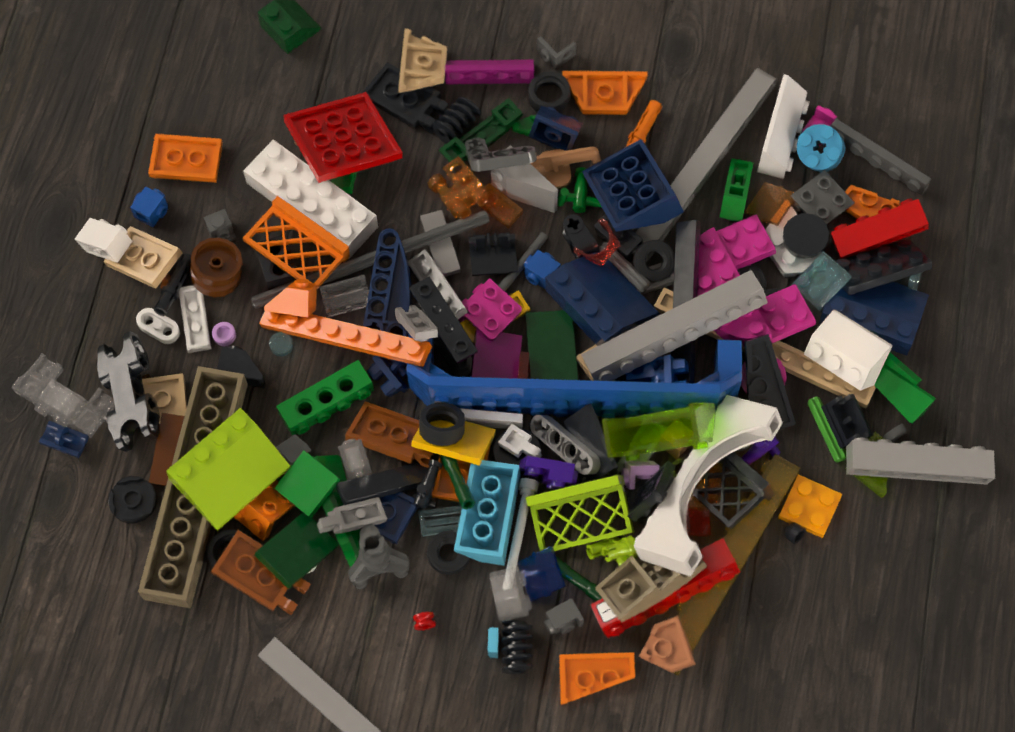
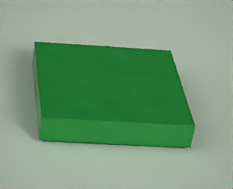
M303 450L274 489L312 518L341 479Z

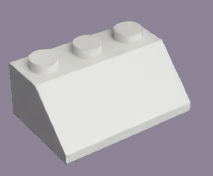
M833 310L812 334L804 355L861 391L875 384L893 345L837 310Z

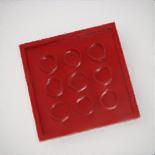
M367 92L284 115V123L318 183L402 159V150Z

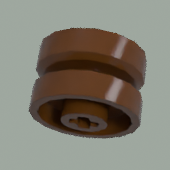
M218 237L201 241L193 249L190 275L191 282L196 290L206 296L224 297L232 293L239 286L242 256L238 247L229 240Z

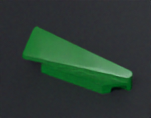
M889 352L874 386L910 423H914L924 415L936 400L934 396L918 387L922 379Z
M339 455L314 457L341 479L340 482L347 481ZM336 487L322 504L327 517L328 512L333 511L334 508L344 506ZM360 529L335 534L350 568L359 555Z

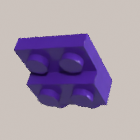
M526 456L519 464L520 471H525V476L539 477V475H542L541 484L547 485L546 489L549 490L575 485L578 472L574 470L575 464Z

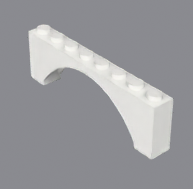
M726 395L723 402L718 405L711 421L707 423L702 436L696 441L689 457L684 460L681 470L667 491V496L658 505L653 515L648 518L647 525L642 533L637 536L634 548L640 560L688 576L693 574L703 557L697 543L689 539L686 526L687 507L695 486L712 466L727 455L753 443L764 440L772 441L783 423L777 408Z

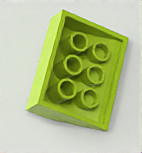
M239 408L166 470L172 484L218 531L286 472L290 465L257 424Z

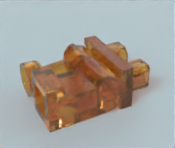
M459 156L443 167L448 179L453 184L452 187H447V180L441 174L433 175L428 181V187L434 193H440L441 200L455 219L457 217L461 219L469 217L472 213L470 207L475 203L478 206H484L489 202L487 192L481 181ZM455 166L461 167L455 174L451 173Z

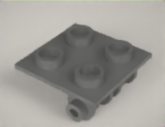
M825 170L791 195V198L795 201L793 207L797 212L804 211L806 214H813L821 218L826 225L855 203Z

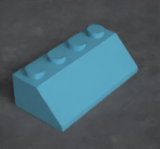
M482 460L480 466L471 463L467 485L473 495L475 505L470 509L462 508L454 547L455 552L479 562L505 565L521 478L519 465Z

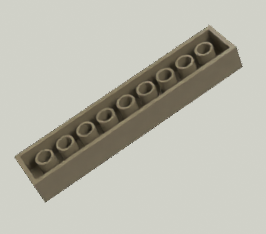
M198 366L172 465L239 408L242 409L248 385L244 374ZM169 478L138 593L143 600L191 608L212 525L172 484Z

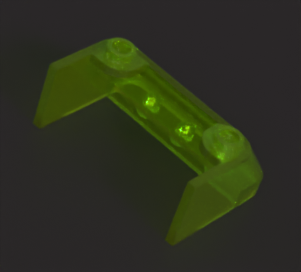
M689 403V407L629 418L602 419L608 458L625 457L626 461L639 460L641 454L693 446L694 450L708 448V443L713 442L716 416L715 404Z

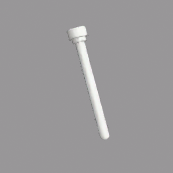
M521 478L518 489L522 497L502 586L505 592H509L512 589L529 510L525 497L533 496L538 491L539 482L529 478Z

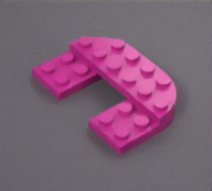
M757 214L718 231L713 227L700 235L697 297L740 276L737 271L738 269L776 254V248ZM796 284L766 296L767 304L714 331L724 340H742L743 347H745L744 341L764 334H769L771 343L777 342L816 325V320Z

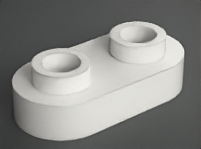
M145 308L137 314L136 322L140 330L164 344H171L179 338L180 330L177 323L167 316L158 315L152 308ZM148 320H153L152 324L147 325L146 322ZM167 331H172L171 335L166 336L165 333Z

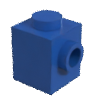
M145 186L142 192L135 196L130 208L134 218L154 227L158 220L167 213L168 205L165 195L158 189L152 190Z
M537 250L524 263L525 277L531 284L539 285L546 289L545 277L559 268L561 264L551 254Z

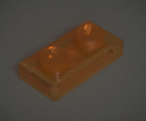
M490 183L474 198V202L508 229L523 214V209Z

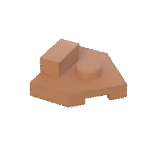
M676 616L655 624L639 657L671 673L695 665L693 652L680 617Z

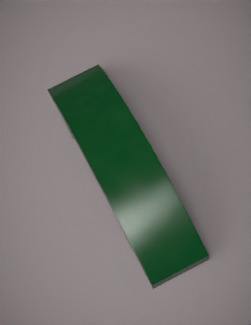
M510 98L491 110V116L460 139L455 137L439 149V152L453 167L468 161L465 147L467 140L482 138L485 140L488 148L523 116L521 110Z

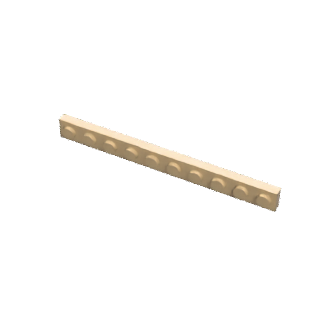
M663 288L654 305V308L659 313L663 314L673 309V291L667 288ZM714 330L706 333V335L717 340H724ZM781 341L772 343L775 356L782 362L786 372L837 396L842 395L843 398L849 394H854L859 406L867 408L876 389L874 385L860 391L804 355L803 351ZM742 344V351L745 352V347Z

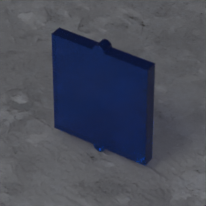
M552 546L539 552H532L531 556L518 561L531 602L544 596H551L552 592L565 587Z

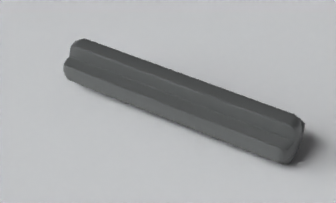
M604 242L599 247V251L641 292H645L650 287L649 281L609 242Z

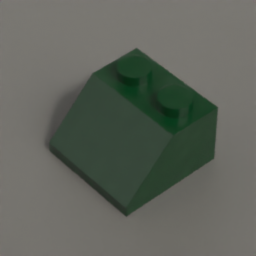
M273 0L257 12L260 26L286 54L321 30V27L295 0Z

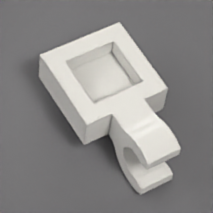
M513 424L510 425L498 442L500 447L518 458L522 452L526 456L538 458L542 456L540 454L541 449L530 443L532 436Z

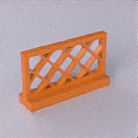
M279 196L272 201L270 209L243 237L245 243L295 279H306L305 272L319 271L320 277L315 281L317 289L341 262L345 263L350 257L348 245ZM272 215H275L281 220V225L268 227L267 221ZM294 229L299 233V238L285 240L284 230ZM282 231L283 240L269 241L268 232ZM266 232V242L257 243L251 239L256 233ZM300 243L301 253L287 254L286 245ZM302 243H314L317 251L303 252ZM283 245L284 255H273L270 253V246ZM331 255L335 260L332 264L321 265L320 256ZM318 256L319 266L305 267V257ZM301 258V268H291L288 266L287 259Z

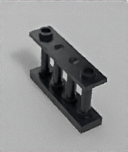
M429 276L409 287V290L418 302L415 305L437 327L438 337L433 338L434 345L455 377H470L471 356L478 353V350Z

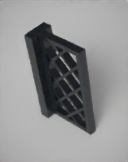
M703 428V429L698 433L700 437L702 436L703 432L705 431V428ZM695 443L672 463L676 466L672 474L674 478L677 476L675 471L689 457ZM734 452L717 462L722 464V472L710 473L709 469L701 478L705 479L704 489H694L691 494L730 530L764 499L768 501L775 495L770 483ZM722 478L721 488H709V479ZM726 478H738V487H726ZM738 492L737 502L725 503V493ZM742 492H753L756 494L751 501L742 502ZM721 493L720 503L710 504L708 502L709 494ZM725 508H737V514L730 521L724 517Z

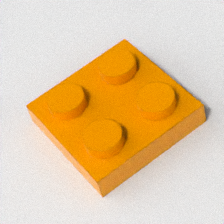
M798 474L778 518L790 524L798 523L807 532L823 538L842 493Z

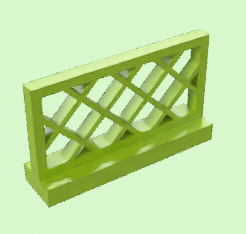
M615 475L525 497L527 507H530L540 554L634 533L632 520L627 517L629 507L623 486L625 485L623 475ZM618 491L620 502L615 509L606 503L605 500L610 493ZM603 494H604V496L602 497V499H600V498L597 497V496H599V495H603ZM591 497L599 502L593 514L582 508L586 499ZM581 500L579 505L574 503V501ZM566 503L576 507L570 520L559 513ZM602 505L613 511L607 523L596 517ZM558 506L556 510L551 507ZM546 508L553 513L547 525L540 521L538 510ZM579 511L590 517L584 529L573 522ZM617 514L625 519L627 529L618 531L610 526ZM557 516L567 522L561 534L551 528ZM593 520L605 526L599 536H594L587 531ZM571 525L581 531L577 541L573 542L564 537ZM608 529H610L611 531H613V532H611V533L605 534ZM550 531L559 538L554 546L546 548L544 537ZM585 534L590 537V538L583 539V537H584ZM562 540L567 542L565 544H560Z

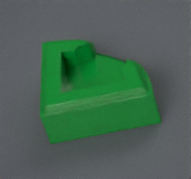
M530 115V117L518 120L513 125L512 131L529 136L536 115Z

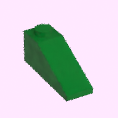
M731 158L719 218L729 221H742L754 162Z

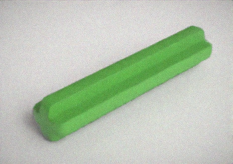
M816 396L809 399L808 406L834 461L841 462L845 460L846 451L845 449H840L821 408L823 403L820 397Z

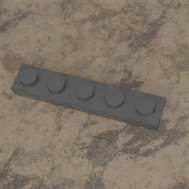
M835 119L831 124V127L843 138L845 147L849 148L854 155L863 157L873 167L882 169L892 179L904 183L913 192L923 195L927 190L931 180L930 177L840 120Z

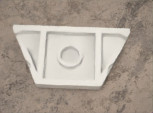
M787 200L766 228V232L776 248V254L771 255L770 258L783 277H795L796 275L813 276V273H827V275H830L827 272V264L830 261L824 252L813 258H798L785 248L783 229L787 221L797 215Z

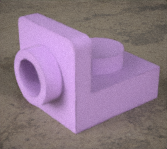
M625 461V468L621 470L625 486L629 489H635V475L639 479H649L651 475L659 470V465L654 461Z

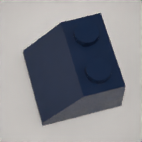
M541 106L528 137L555 149L572 150L583 123L572 116L558 113L552 107Z

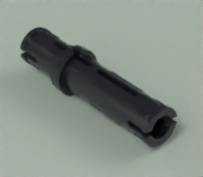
M182 254L167 285L161 289V296L153 308L154 312L158 315L167 316L172 303L178 299V292L191 268L190 254Z

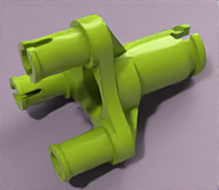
M632 536L622 539L613 537L586 545V552L591 560L608 555V557H605L607 562L616 559L620 566L631 555L635 559L639 557L634 548L636 539Z

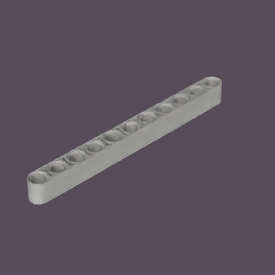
M757 68L670 185L683 211L689 206L772 92L777 78ZM682 214L663 224L640 227L636 234L643 239V243L650 240L663 241ZM651 252L647 255L646 262L651 258L654 252Z

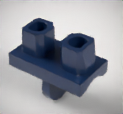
M374 356L372 358L374 363L367 372L376 381L384 375L388 378L380 386L386 396L392 397L399 391L405 393L410 389L398 374L400 373L402 377L407 376V371L405 370L407 363L389 359L392 363L391 365L384 357Z
M49 421L39 443L79 458L89 436L64 425Z

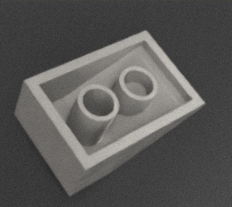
M530 163L491 170V185L496 192L503 193L507 198L553 213L557 211L558 189Z

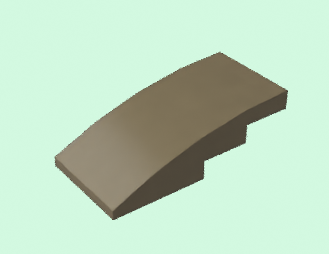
M631 555L595 589L618 619L623 622L671 595L694 578L707 565L701 559L693 574L688 576L642 561L639 557L635 559Z

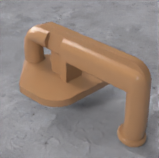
M596 147L568 151L556 149L541 153V155L537 156V160L530 164L559 189L566 187L571 181V163L591 160V166L601 161V157Z

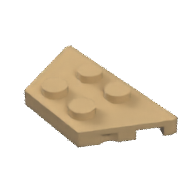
M405 29L398 92L402 93L443 84L447 47L435 43L424 36L419 39L411 35V30Z

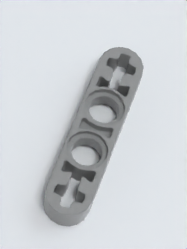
M536 415L532 418L530 423L532 433L567 463L575 464L574 469L579 473L588 475L596 474L599 471L600 459L597 454L552 417ZM556 432L560 435V442L558 444L554 440ZM571 445H574L576 449L574 457L570 455Z

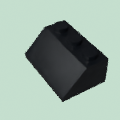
M591 403L587 404L564 421V428L597 454L600 459V469L596 474L583 475L578 473L581 483L615 476L618 472L617 463ZM571 445L572 451H570V455L574 457L576 449L574 445Z

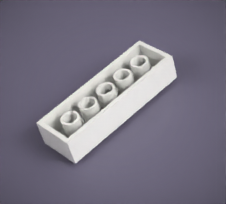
M272 140L243 170L247 184L271 202L279 196L348 245L350 251L348 259L378 228L376 214L331 181L327 180L318 183L309 165L275 140Z

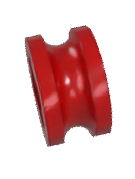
M422 612L412 617L413 621L416 622L414 625L415 630H427L436 626V622L432 620L434 612Z

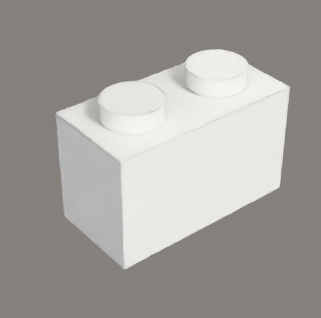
M89 218L75 238L77 243L87 253L116 263L119 262L133 242L127 235V230L121 225L116 224L114 226L103 219L96 220L93 218Z

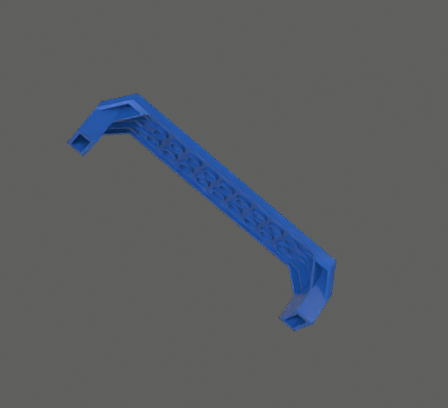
M429 338L427 341L430 342L432 348L423 367L407 363L409 388L426 406L433 403L446 402L463 409L526 413L532 416L554 414L556 417H566L573 415L591 403L596 416L611 419L615 416H625L627 419L650 417L653 420H660L666 417L678 421L685 420L686 418L709 421L715 415L718 405L723 402L726 395L738 397L742 382V340H718L714 354V373L696 384L452 377L434 365L435 349L433 338Z

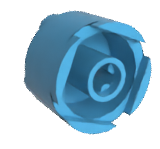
M817 124L808 127L800 134L797 142V153L800 160L810 169L819 172L825 170L827 172L840 164L845 153V143L841 135L834 128L824 124ZM820 143L826 146L823 148V153L816 151Z

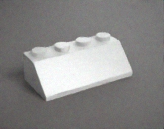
M785 74L783 75L758 167V173L784 179L786 171H791L794 159L790 158L791 152L796 153L798 139H795L796 133L801 134L804 120H800L801 114L806 115L809 101H805L807 91Z

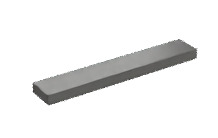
M276 637L258 654L260 659L342 732H381Z

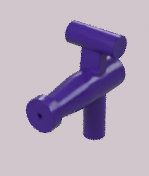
M774 437L772 441L764 440L755 443L741 459L750 465L767 452L773 458L777 457L781 453L776 447L779 443L778 439Z

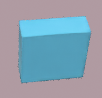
M498 628L488 629L489 658H498Z

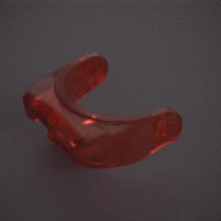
M599 218L597 221L607 230L609 235V243L605 249L596 254H585L577 247L573 250L578 257L581 255L587 260L603 266L621 243L614 235L608 222L603 218Z

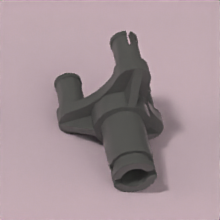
M369 524L365 525L360 531L359 555L349 569L348 575L353 585H356V588L361 590L367 587L368 579L381 573L393 572L398 578L406 577L410 563L405 554L392 549L384 541V537H381L376 526Z

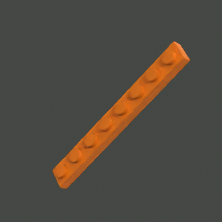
M265 311L259 323L265 329L420 367L424 366L432 348L430 342L415 341L410 337L313 314L309 317Z

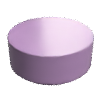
M220 322L214 326L212 337L216 344L228 346L235 341L236 332L232 324Z

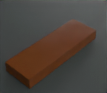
M162 413L159 426L160 433L156 442L149 483L162 486L167 485L168 475L166 470L172 466L185 416Z

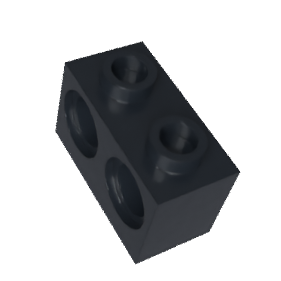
M281 235L269 239V241L283 240ZM283 245L270 246V253L279 251L277 255H284ZM286 245L287 254H291L289 245ZM258 252L268 290L295 281L294 277L287 272L283 275H275L278 271L284 270ZM288 260V266L296 268L294 262L289 263Z

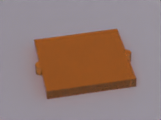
M765 182L745 213L749 216L757 214L760 222L765 221L778 226L794 203V200L791 198L794 192L784 189L783 186L778 187Z

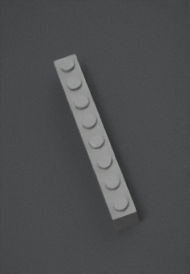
M752 270L581 355L594 381H612L760 308L768 302L761 284Z

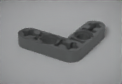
M474 138L465 142L466 154L472 171H486L524 165L537 160L536 148L533 146L489 152L486 142L482 138Z

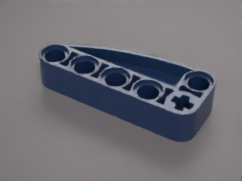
M389 228L383 230L378 238L363 326L372 329L376 326L378 330L389 333L400 329L403 331V336L409 337L407 330L396 320L395 308L401 307L405 312H409V306L412 305V293L409 290V287H411L410 271L402 241L398 233L394 229ZM388 237H395L396 241L393 245L387 246L384 244ZM385 259L392 260V264L388 268L381 267V262ZM386 281L388 282V287L383 291L377 290L378 283ZM376 304L384 305V310L381 313L373 312V307Z

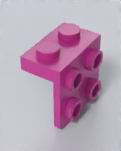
M489 278L484 284L480 283L473 290V295L468 300L465 298L462 301L468 312L458 320L462 322L467 319L489 340H494L521 313L522 308Z

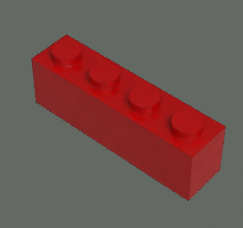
M912 198L906 199L899 203L900 206L893 209L886 207L879 210L878 214L872 217L865 215L856 219L854 224L848 226L847 224H841L835 227L834 231L831 232V238L839 258L844 259L861 252L870 251L927 230L929 223L919 199L914 201Z

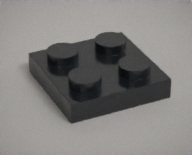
M667 461L640 487L627 517L636 522L642 515L646 517L653 509L655 503L660 504L667 496L665 490L674 480L672 474L675 470V465Z

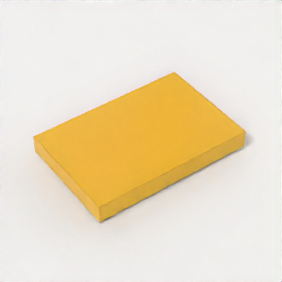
M436 420L429 423L439 428L454 426L453 423L445 420ZM465 421L462 439L448 446L430 444L421 437L418 429L412 439V447L480 466L495 437L496 429Z

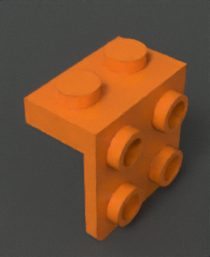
M277 480L234 516L235 519L262 541L269 537L275 521L295 507L293 503L274 489L279 483Z

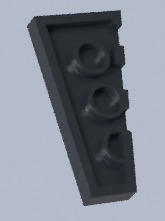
M769 334L744 341L747 400L777 408L783 422L779 430L796 425Z

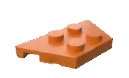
M562 71V75L570 84V93L581 113L601 115H627L645 84L648 75L647 72Z

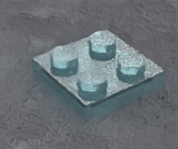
M823 251L792 285L796 284L800 293L820 311L852 276Z

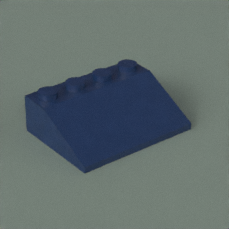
M642 139L582 171L616 232L663 224L684 213L676 194Z
M600 251L565 263L545 277L546 292L597 346L653 319L659 314Z
M834 281L818 324H822L833 310H837L893 345L892 351L907 356L919 327L929 294L895 282H889L848 295Z

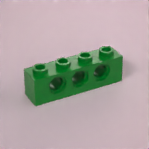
M357 360L278 404L276 408L292 436L295 434L302 435L312 425L323 423L335 412H342L358 399L364 400L369 397L374 391L373 382L360 361ZM347 385L353 387L348 392H344L341 390L344 386ZM325 397L332 398V400L329 403L321 402V400ZM309 408L312 410L307 415L300 414L303 409Z

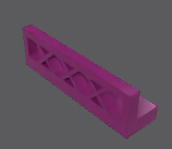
M534 60L446 61V84L530 83L534 78Z

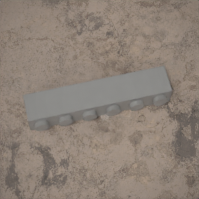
M855 438L846 446V474L987 485L995 479L994 450H986L982 446L967 449L962 448L961 445L940 447L937 443L916 445L913 441H904L899 444L892 443L888 439L872 442L868 441L867 438Z

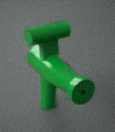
M579 167L576 169L575 175L577 179L574 193H569L567 188H561L558 195V206H564L565 202H573V211L576 213H584L586 205L602 208L597 198L587 196V180L582 173L587 168Z

